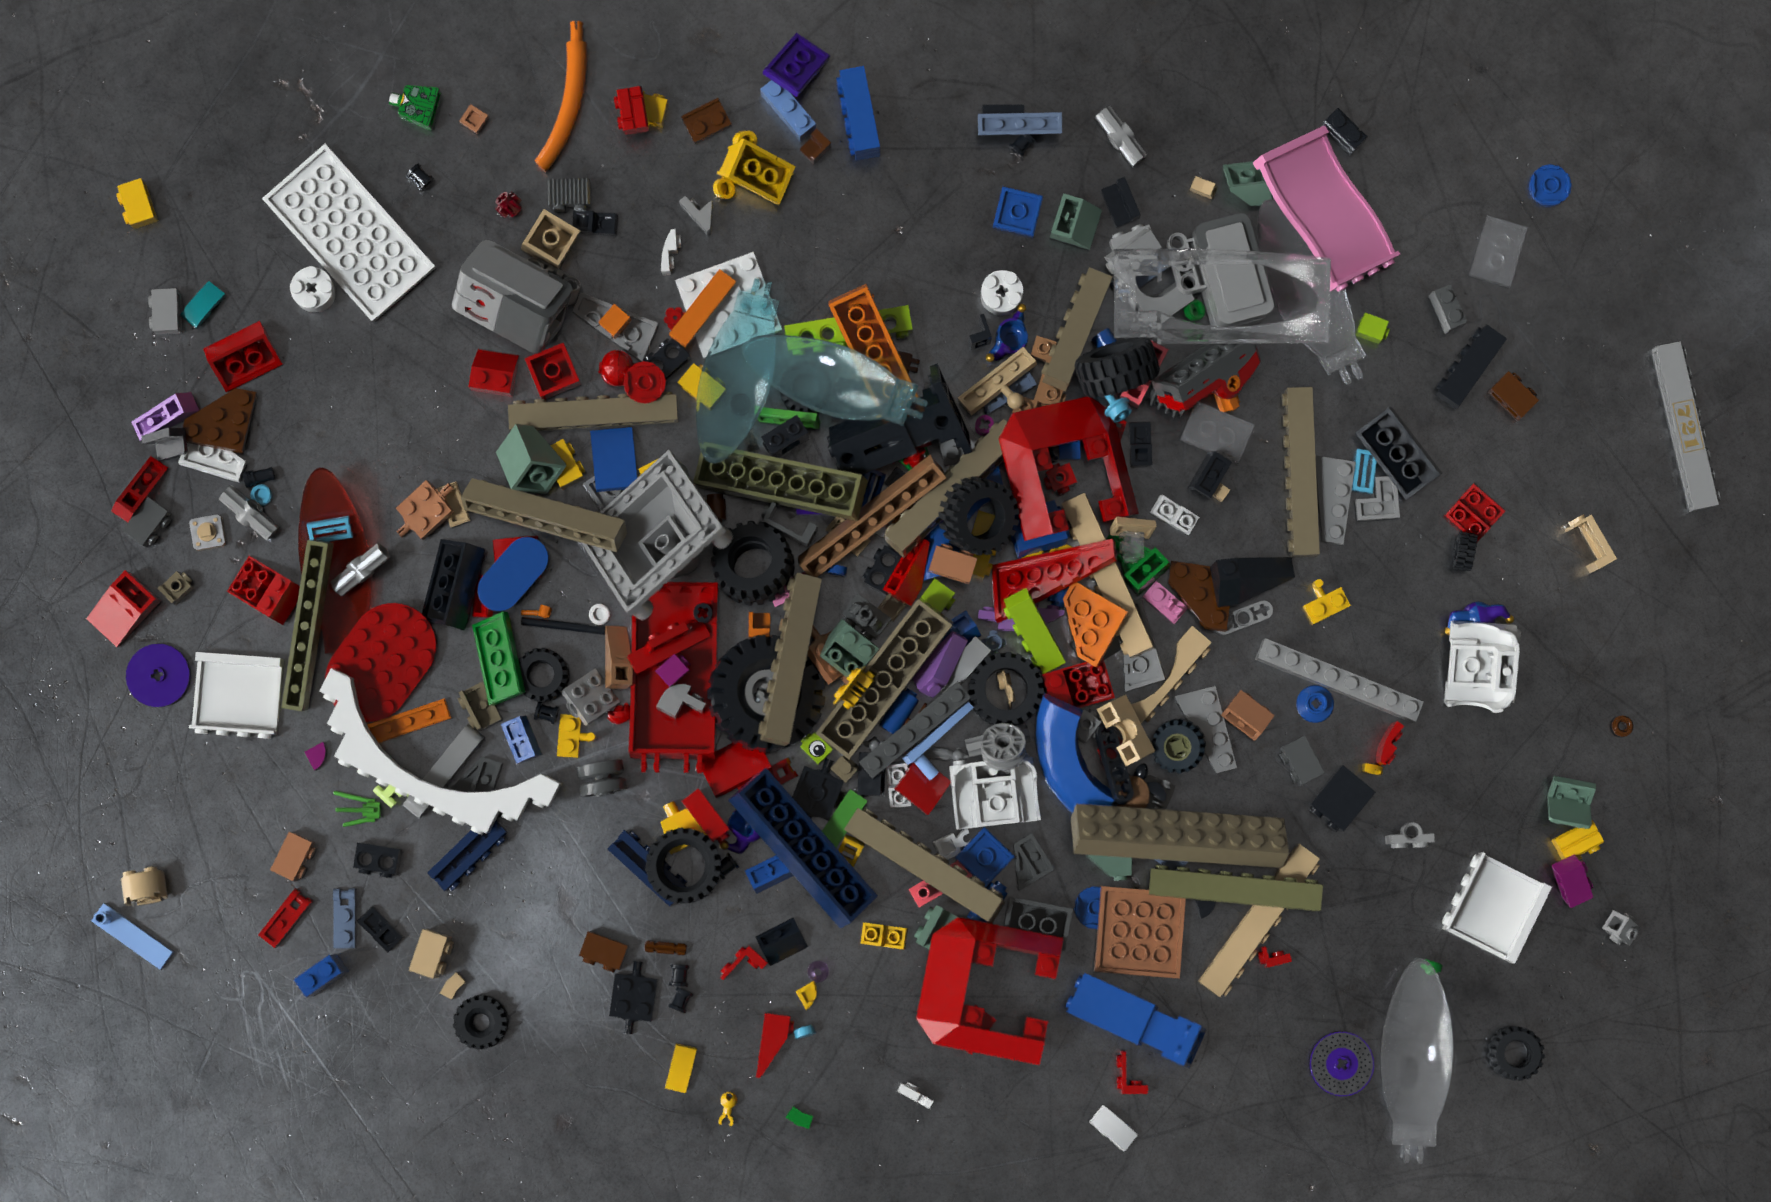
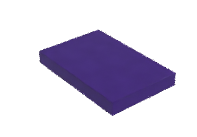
M796 33L768 64L762 74L797 97L827 63L830 55Z

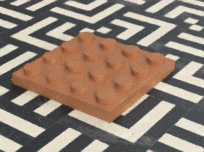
M1101 886L1094 972L1180 979L1186 899L1149 895V890Z

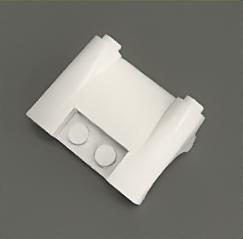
M1451 620L1448 681L1445 683L1444 703L1447 707L1474 705L1487 708L1493 713L1503 712L1506 707H1510L1511 703L1515 702L1519 662L1518 642L1521 640V630L1517 629L1516 625Z
M1029 753L1025 754V759L1019 766L1006 771L995 770L984 761L966 764L965 760L953 761V766H949L956 830L1041 820L1037 794V773L1034 759L1029 757Z

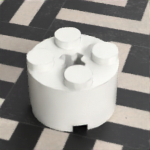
M309 266L301 269L295 274L290 284L293 299L302 309L308 312L325 311L335 301V283L320 268ZM312 287L316 288L317 291L315 293L310 290Z
M999 270L985 278L981 288V302L989 312L997 316H1007L1012 314L1017 309V306L1021 304L1023 285L1015 273ZM1002 289L1003 292H1006L1005 297H1001V294H997L999 293V290Z

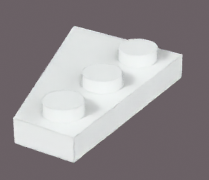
M187 443L188 453L180 456L179 465L240 483L246 461L232 451Z

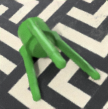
M339 791L333 792L337 796L367 803L363 804V808H336V812H362L363 817H367L345 822L343 827L375 822V819H380L381 803L376 802V799H368Z

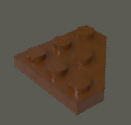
M235 388L186 418L182 428H185L187 443L243 453L257 393Z
M1171 561L1168 584L1172 589H1175L1188 609L1196 615L1204 629L1226 632L1230 606L1217 608L1210 566Z

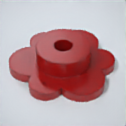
M680 307L675 309L668 308L666 310L664 322L668 324L670 330L674 328L685 312H682Z

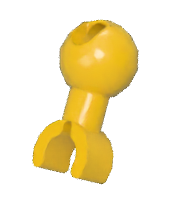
M725 1092L721 1096V1104L724 1106L723 1114L719 1118V1125L722 1124V1119L728 1115L730 1126H732L734 1118L731 1114L732 1108L737 1104V1096L733 1092Z

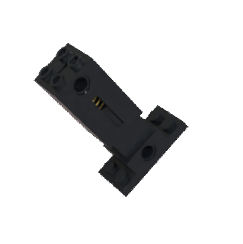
M938 363L930 366L931 374L928 375L931 384H929V388L922 390V397L902 405L897 400L829 427V436H827L829 445L827 447L831 457H836L838 462L836 463L837 470L863 475L916 454L917 446L935 439H939L940 443L954 439L957 448H962L964 455L972 452L969 431Z

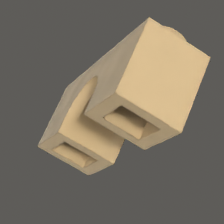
M1126 694L1096 709L1106 728L1115 726L1122 733L1123 742L1116 748L1126 766L1155 752Z

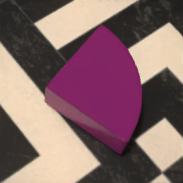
M324 742L304 752L314 771L319 769L325 760L326 745Z

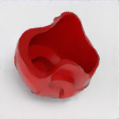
M615 349L608 352L603 357L602 362H599L598 373L601 374L607 384L624 386V376L627 370L635 363H633L628 353Z

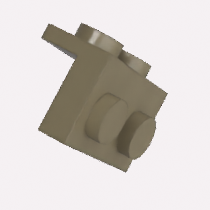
M483 681L465 691L459 692L460 698H458V701L463 710L467 709L470 715L467 719L472 728L476 727L478 731H481L502 720L496 706L488 704Z

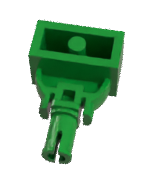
M1109 535L1106 538L1107 540L1113 539L1115 541L1116 549L1119 551L1117 559L1121 563L1124 580L1138 596L1170 569V562L1156 547L1150 550L1147 547L1139 546L1135 541L1131 545L1122 536Z

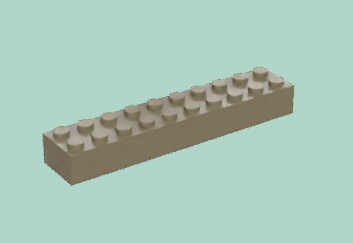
M1076 804L1071 816L1074 854L1277 868L1283 867L1289 854L1284 818Z

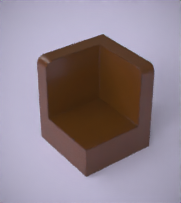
M816 128L811 133V138L800 148V152L814 165L832 148L831 142Z

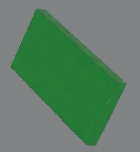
M503 611L473 624L472 628L488 704L494 706L525 693L508 612Z

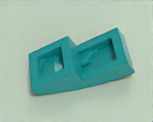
M208 281L192 298L180 316L197 329L210 316L211 310L225 298V293Z

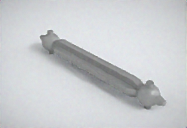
M874 736L869 741H865L863 745L867 746L872 752L884 741L880 742ZM931 746L923 753L927 758L939 760L953 759L954 761H960L969 758L968 755L961 751V748L952 751L948 748ZM909 748L902 755L908 754L913 748Z

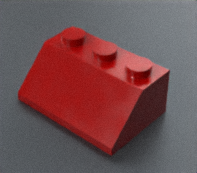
M261 321L203 348L207 362L225 392L283 365Z

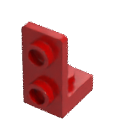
M743 946L735 954L737 959L734 963L728 962L720 972L723 975L720 978L725 980L746 955L749 957L747 962L755 969L758 967L763 969L768 962L751 946L747 948Z
M1120 1050V1055L1116 1056L1117 1068H1120L1121 1076H1117V1089H1121V1094H1148V1085L1143 1084V1080H1130V1084H1126V1051Z

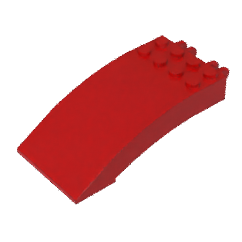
M667 582L648 599L653 604V611L648 618L640 620L634 615L632 616V652L646 646L649 640L648 637L657 632L662 634L668 631L667 628L678 622L680 625L685 622L688 625L696 619L693 615L694 608L700 603L708 604L713 614L712 619L704 624L710 633V637L676 654L678 657L683 655L691 664L688 667L691 671L677 684L691 686L689 695L692 696L694 693L704 698L703 702L706 703V708L703 713H700L683 704L676 719L657 710L656 706L669 686L658 675L656 670L668 659L639 674H636L632 668L629 755L631 759H641V772H646L647 759H655L653 765L655 773L660 772V759H684V773H689V759H697V773H702L703 759L715 760L716 716H711L709 707L712 704L711 700H707V689L711 685L709 682L711 672L715 670V665L718 662V582ZM700 608V614L698 615V617L700 618L703 616L704 618H707V612L709 610H703L702 608Z

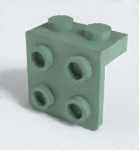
M1553 776L1547 794L1549 821L1556 824L1590 829L1592 825L1590 805L1596 791V784Z
M935 905L934 908L930 907L924 917L927 919L925 926H919L914 936L917 938L916 943L930 950L933 933L956 919L957 916L938 905Z

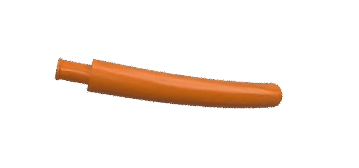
M575 21L570 22L571 41L566 43L567 71L561 108L545 146L534 160L544 172H547L566 144L582 102L587 70V42L583 41V22L577 21V30Z

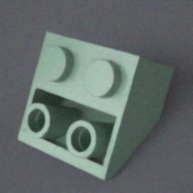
M1063 193L1050 238L1090 250L1102 209L1084 199Z
M841 619L829 634L820 657L848 678L854 669L866 666L879 648L845 620Z

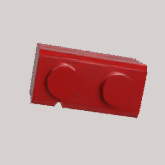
M642 86L618 89L617 96L614 97L615 108L620 109L621 114L620 117H617L619 130L623 129L624 135L648 132L649 126Z

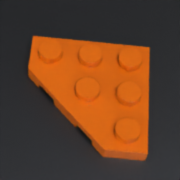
M1076 582L1070 585L1063 597L1071 633L1074 637L1077 656L1098 667L1129 612Z

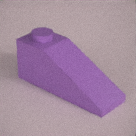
M191 392L175 393L132 421V425L139 440L142 441V435L172 427L199 411V408Z
M952 631L935 648L912 678L920 692L933 698L948 683L968 642L965 637Z

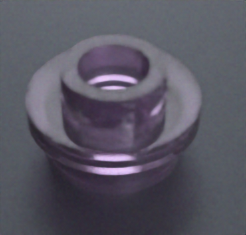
M821 961L812 962L807 969L809 979L816 983L823 982L829 973L827 965ZM820 969L822 974L817 976L814 974V970Z

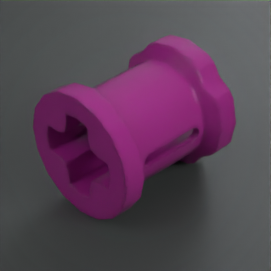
M988 415L979 416L975 422L976 433L980 436H986L994 424L993 419ZM982 421L984 424L989 423L988 430L985 428L980 429Z

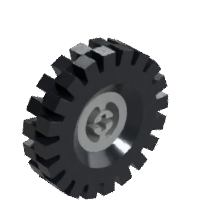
M758 635L737 643L718 660L715 665L716 668L711 672L709 678L711 685L707 689V700H711L712 705L709 707L711 716H716L718 720L716 723L717 727L721 732L726 731L729 734L727 738L734 744L739 742L743 744L742 748L750 751L757 749L759 752L770 753L773 750L780 751L796 744L813 730L812 727L818 723L822 715L820 710L825 705L826 696H822V691L825 690L824 679L819 678L818 674L820 672L807 655L790 743L783 746L760 740L759 726L765 717L763 706L764 702L768 701V697L764 698L763 691H767L768 682L773 677L771 665L773 660H776L777 651H775L777 639H780L781 636L771 635L770 637H765V635ZM756 681H766L765 684L756 689L758 691L754 693L753 698L752 689Z

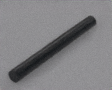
M529 617L521 618V625L605 635V626Z

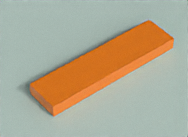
M719 269L670 331L669 336L686 348L734 287L736 281Z
M444 698L367 725L378 743H382L450 720L452 717Z

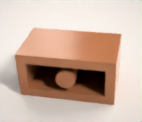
M941 544V547L936 546L928 572L969 584L977 558L973 557L974 554L962 550L961 553L953 551L954 547L946 544Z
M1242 690L1236 694L1221 714L1223 718L1254 741L1263 733L1275 716L1267 707L1260 705L1250 694L1244 693Z
M289 832L270 870L291 881H297L298 878L301 879L306 871L304 865L307 859L311 860L315 853V843L296 833Z

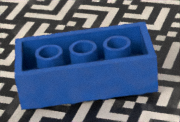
M864 66L839 70L840 77L836 78L838 95L843 94V97L840 98L842 115H847V118H844L846 135H851V138H848L850 155H855L856 161L880 156V144Z

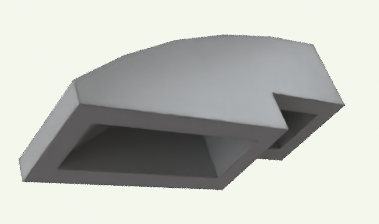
M976 636L963 650L948 683L940 690V693L943 694L957 681L962 685L978 664L991 652Z

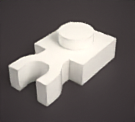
M968 829L962 830L957 837H955L954 833H950L934 841L933 844L937 853L947 860L958 855L961 851L960 847L966 846L971 841L964 842L963 840L964 835L969 834Z
M907 1082L906 1085L901 1083L897 1090L898 1092L930 1109L934 1102L932 1099L917 1092L918 1087L910 1082Z

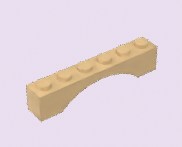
M1193 626L1177 642L1174 666L1162 687L1148 698L1131 704L1140 723L1144 720L1149 722L1156 713L1153 709L1158 704L1162 706L1168 700L1169 696L1167 693L1172 688L1176 690L1183 682L1181 677L1185 672L1190 674L1197 666L1194 662L1198 657L1204 658L1211 650L1208 647L1211 641ZM1113 726L1120 734H1122L1117 727Z

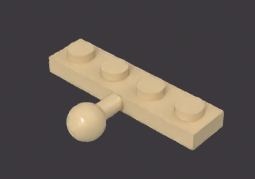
M1022 347L959 396L958 401L972 416L1002 392L1007 397V404L1010 408H1021L1024 404L1023 396L1019 393H1013L1009 386L1036 366V360Z

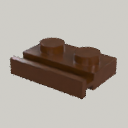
M719 98L681 116L694 144L732 126Z

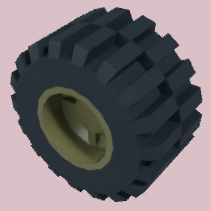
M1180 718L1165 722L1155 732L1151 742L1155 750L1152 753L1155 757L1154 760L1161 765L1162 769H1167L1171 773L1177 772L1179 774L1190 771L1199 764L1204 756L1206 741H1204L1205 736L1203 732L1201 733L1200 728L1195 726L1190 720L1186 721Z

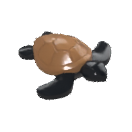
M1145 763L1137 766L1134 776L1129 774L1134 791L1133 798L1126 804L1116 803L1117 807L1146 808L1150 801V793L1156 795L1163 802L1166 800L1167 795L1161 784L1157 782L1146 783L1144 781L1148 776V767ZM1120 770L1112 772L1115 778H1122ZM1121 788L1119 795H1123L1125 798L1127 793H1124Z

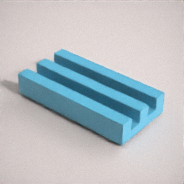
M1356 450L1352 491L1372 494L1377 461L1372 457L1369 487L1365 488L1369 455H1372L1368 450ZM1361 454H1364L1360 487H1358L1357 482L1360 467Z
M349 516L307 522L310 540L330 542L353 538ZM345 523V525L312 530V528ZM347 530L346 533L314 538V535Z

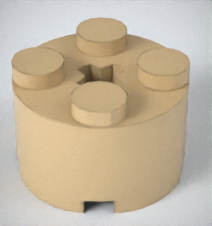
M157 867L145 868L144 872L136 873V871L123 872L121 884L125 905L131 906V902L137 901V905H146L160 902L161 897L164 899L168 898L164 872L157 870Z

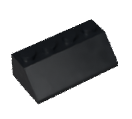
M1392 406L1356 432V435L1406 500L1442 474Z
M440 540L422 614L430 623L465 631L476 584L479 579L481 564L484 560V548L465 542Z

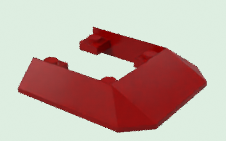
M1082 397L1012 413L998 438L1013 497L1017 501L1015 506L1019 508L1018 517L1024 541L1069 530L1064 509L1048 513L1038 472L1053 468L1048 448L1083 440L1088 461L1103 457L1113 498L1098 501L1103 522L1114 520L1116 517H1128L1139 514L1116 422L1110 417H1106L1104 412L1107 408L1091 397Z
M957 917L933 933L916 1017L934 1045L1040 1065L1048 1021L1027 1017L1023 1037L981 1029L984 1008L964 1005L963 1003L971 963L992 967L996 947L1038 955L1035 976L1056 980L1063 938Z

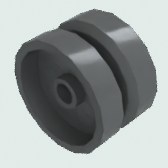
M622 760L604 761L576 767L579 779H592L591 782L583 783L579 786L581 797H600L627 790L625 778H612V775L620 774L624 771Z

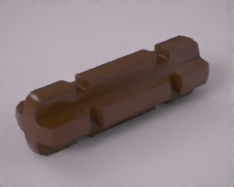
M646 941L645 952L654 953V951H657V953L662 954L677 953V955H686L687 945Z

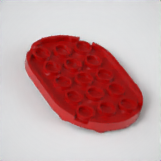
M386 603L375 606L358 620L333 654L326 669L325 679L331 668L354 678L359 707L365 721L373 722L385 719L403 705L430 668L436 652L434 630L428 619L414 607L402 603Z

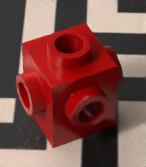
M1060 463L1054 464L1053 468L1045 473L1046 478H1043L1047 490L1051 489L1053 494L1056 492L1059 495L1070 491L1069 487L1077 484L1070 463L1062 466ZM1056 477H1061L1062 481H1057Z

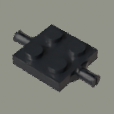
M825 758L821 770L804 766L792 798L810 818L820 817L829 821L844 781L833 777L829 773L834 761L830 760L828 764L829 759Z
M633 961L632 973L626 975L615 973L609 1016L626 1020L625 1034L628 1033L629 1025V1034H633V1026L636 1021L652 1022L657 979L646 978L641 975L643 962L640 961L638 969V961Z

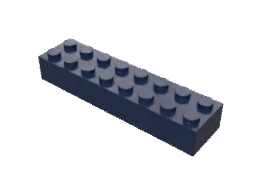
M767 768L755 774L728 800L840 929L850 924L878 897Z

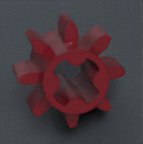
M512 191L509 194L503 192L496 199L498 206L495 210L505 218L507 216L514 217L521 210L519 203L522 200Z

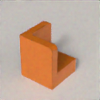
M613 304L598 323L616 339L632 320L624 311Z
M749 612V638L758 635L770 637V613Z

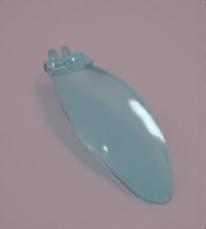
M756 278L754 279L751 293L742 290L738 291L734 311L719 330L705 359L697 392L696 425L701 453L710 463H719L725 460L739 447L756 423L768 397L773 379L776 355L774 321L780 303L779 300L769 298L772 287L771 282H767L765 285L764 296L756 294L760 284V279Z
M761 335L751 338L742 346V354L746 363L761 378L792 400L822 414L849 420L884 419L903 426L907 414L919 419L923 416L920 411L910 409L912 402L920 406H927L928 403L924 399L915 397L919 387L915 383L898 379L873 359L836 343L799 336Z

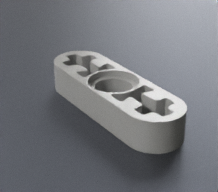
M1259 601L1229 613L1228 622L1232 620L1230 616L1233 615L1237 628H1234V624L1227 627L1226 632L1216 631V633L1223 636L1267 620L1273 613V607L1268 601ZM1260 605H1263L1264 608L1268 607L1266 616L1260 613L1255 616L1257 620H1253V613L1249 610L1250 608H1253V612L1260 609ZM1241 612L1247 613L1249 615V622L1241 624L1237 619L1238 614Z

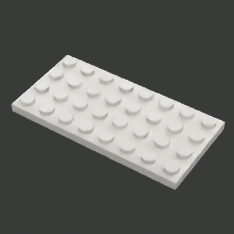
M326 144L320 147L262 198L373 323L436 268Z

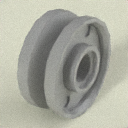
M1000 723L987 728L981 739L983 761L995 770L1006 771L1016 768L1025 759V736L1018 727L1012 724Z

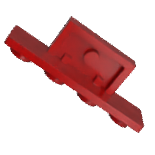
M697 620L688 625L685 622L680 625L678 622L667 628L668 631L662 634L657 632L648 637L649 640L646 646L630 653L627 659L635 673L639 674L665 661L674 654H678L708 639L710 633L705 624Z

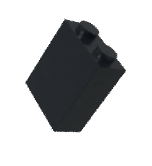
M1341 765L1308 805L1312 808L1310 811L1318 818L1324 817L1328 821L1327 825L1332 830L1343 832L1376 791L1344 765Z

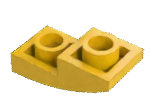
M863 922L860 944L905 950L908 928Z
M676 1043L665 1089L686 1093L697 1048Z

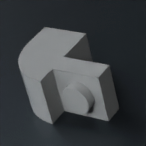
M676 684L669 687L663 693L656 708L676 719L683 704L703 713L706 703L703 702L704 698L697 694L689 695L691 686Z

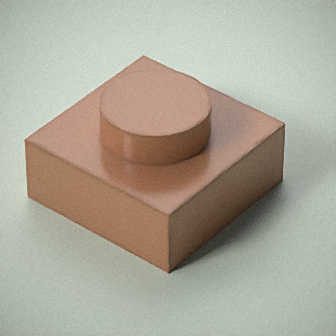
M470 104L459 122L478 134L489 116Z

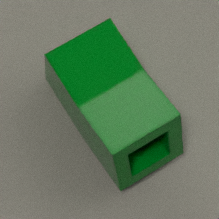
M793 1106L786 1118L798 1126L809 1129L813 1115L804 1113Z

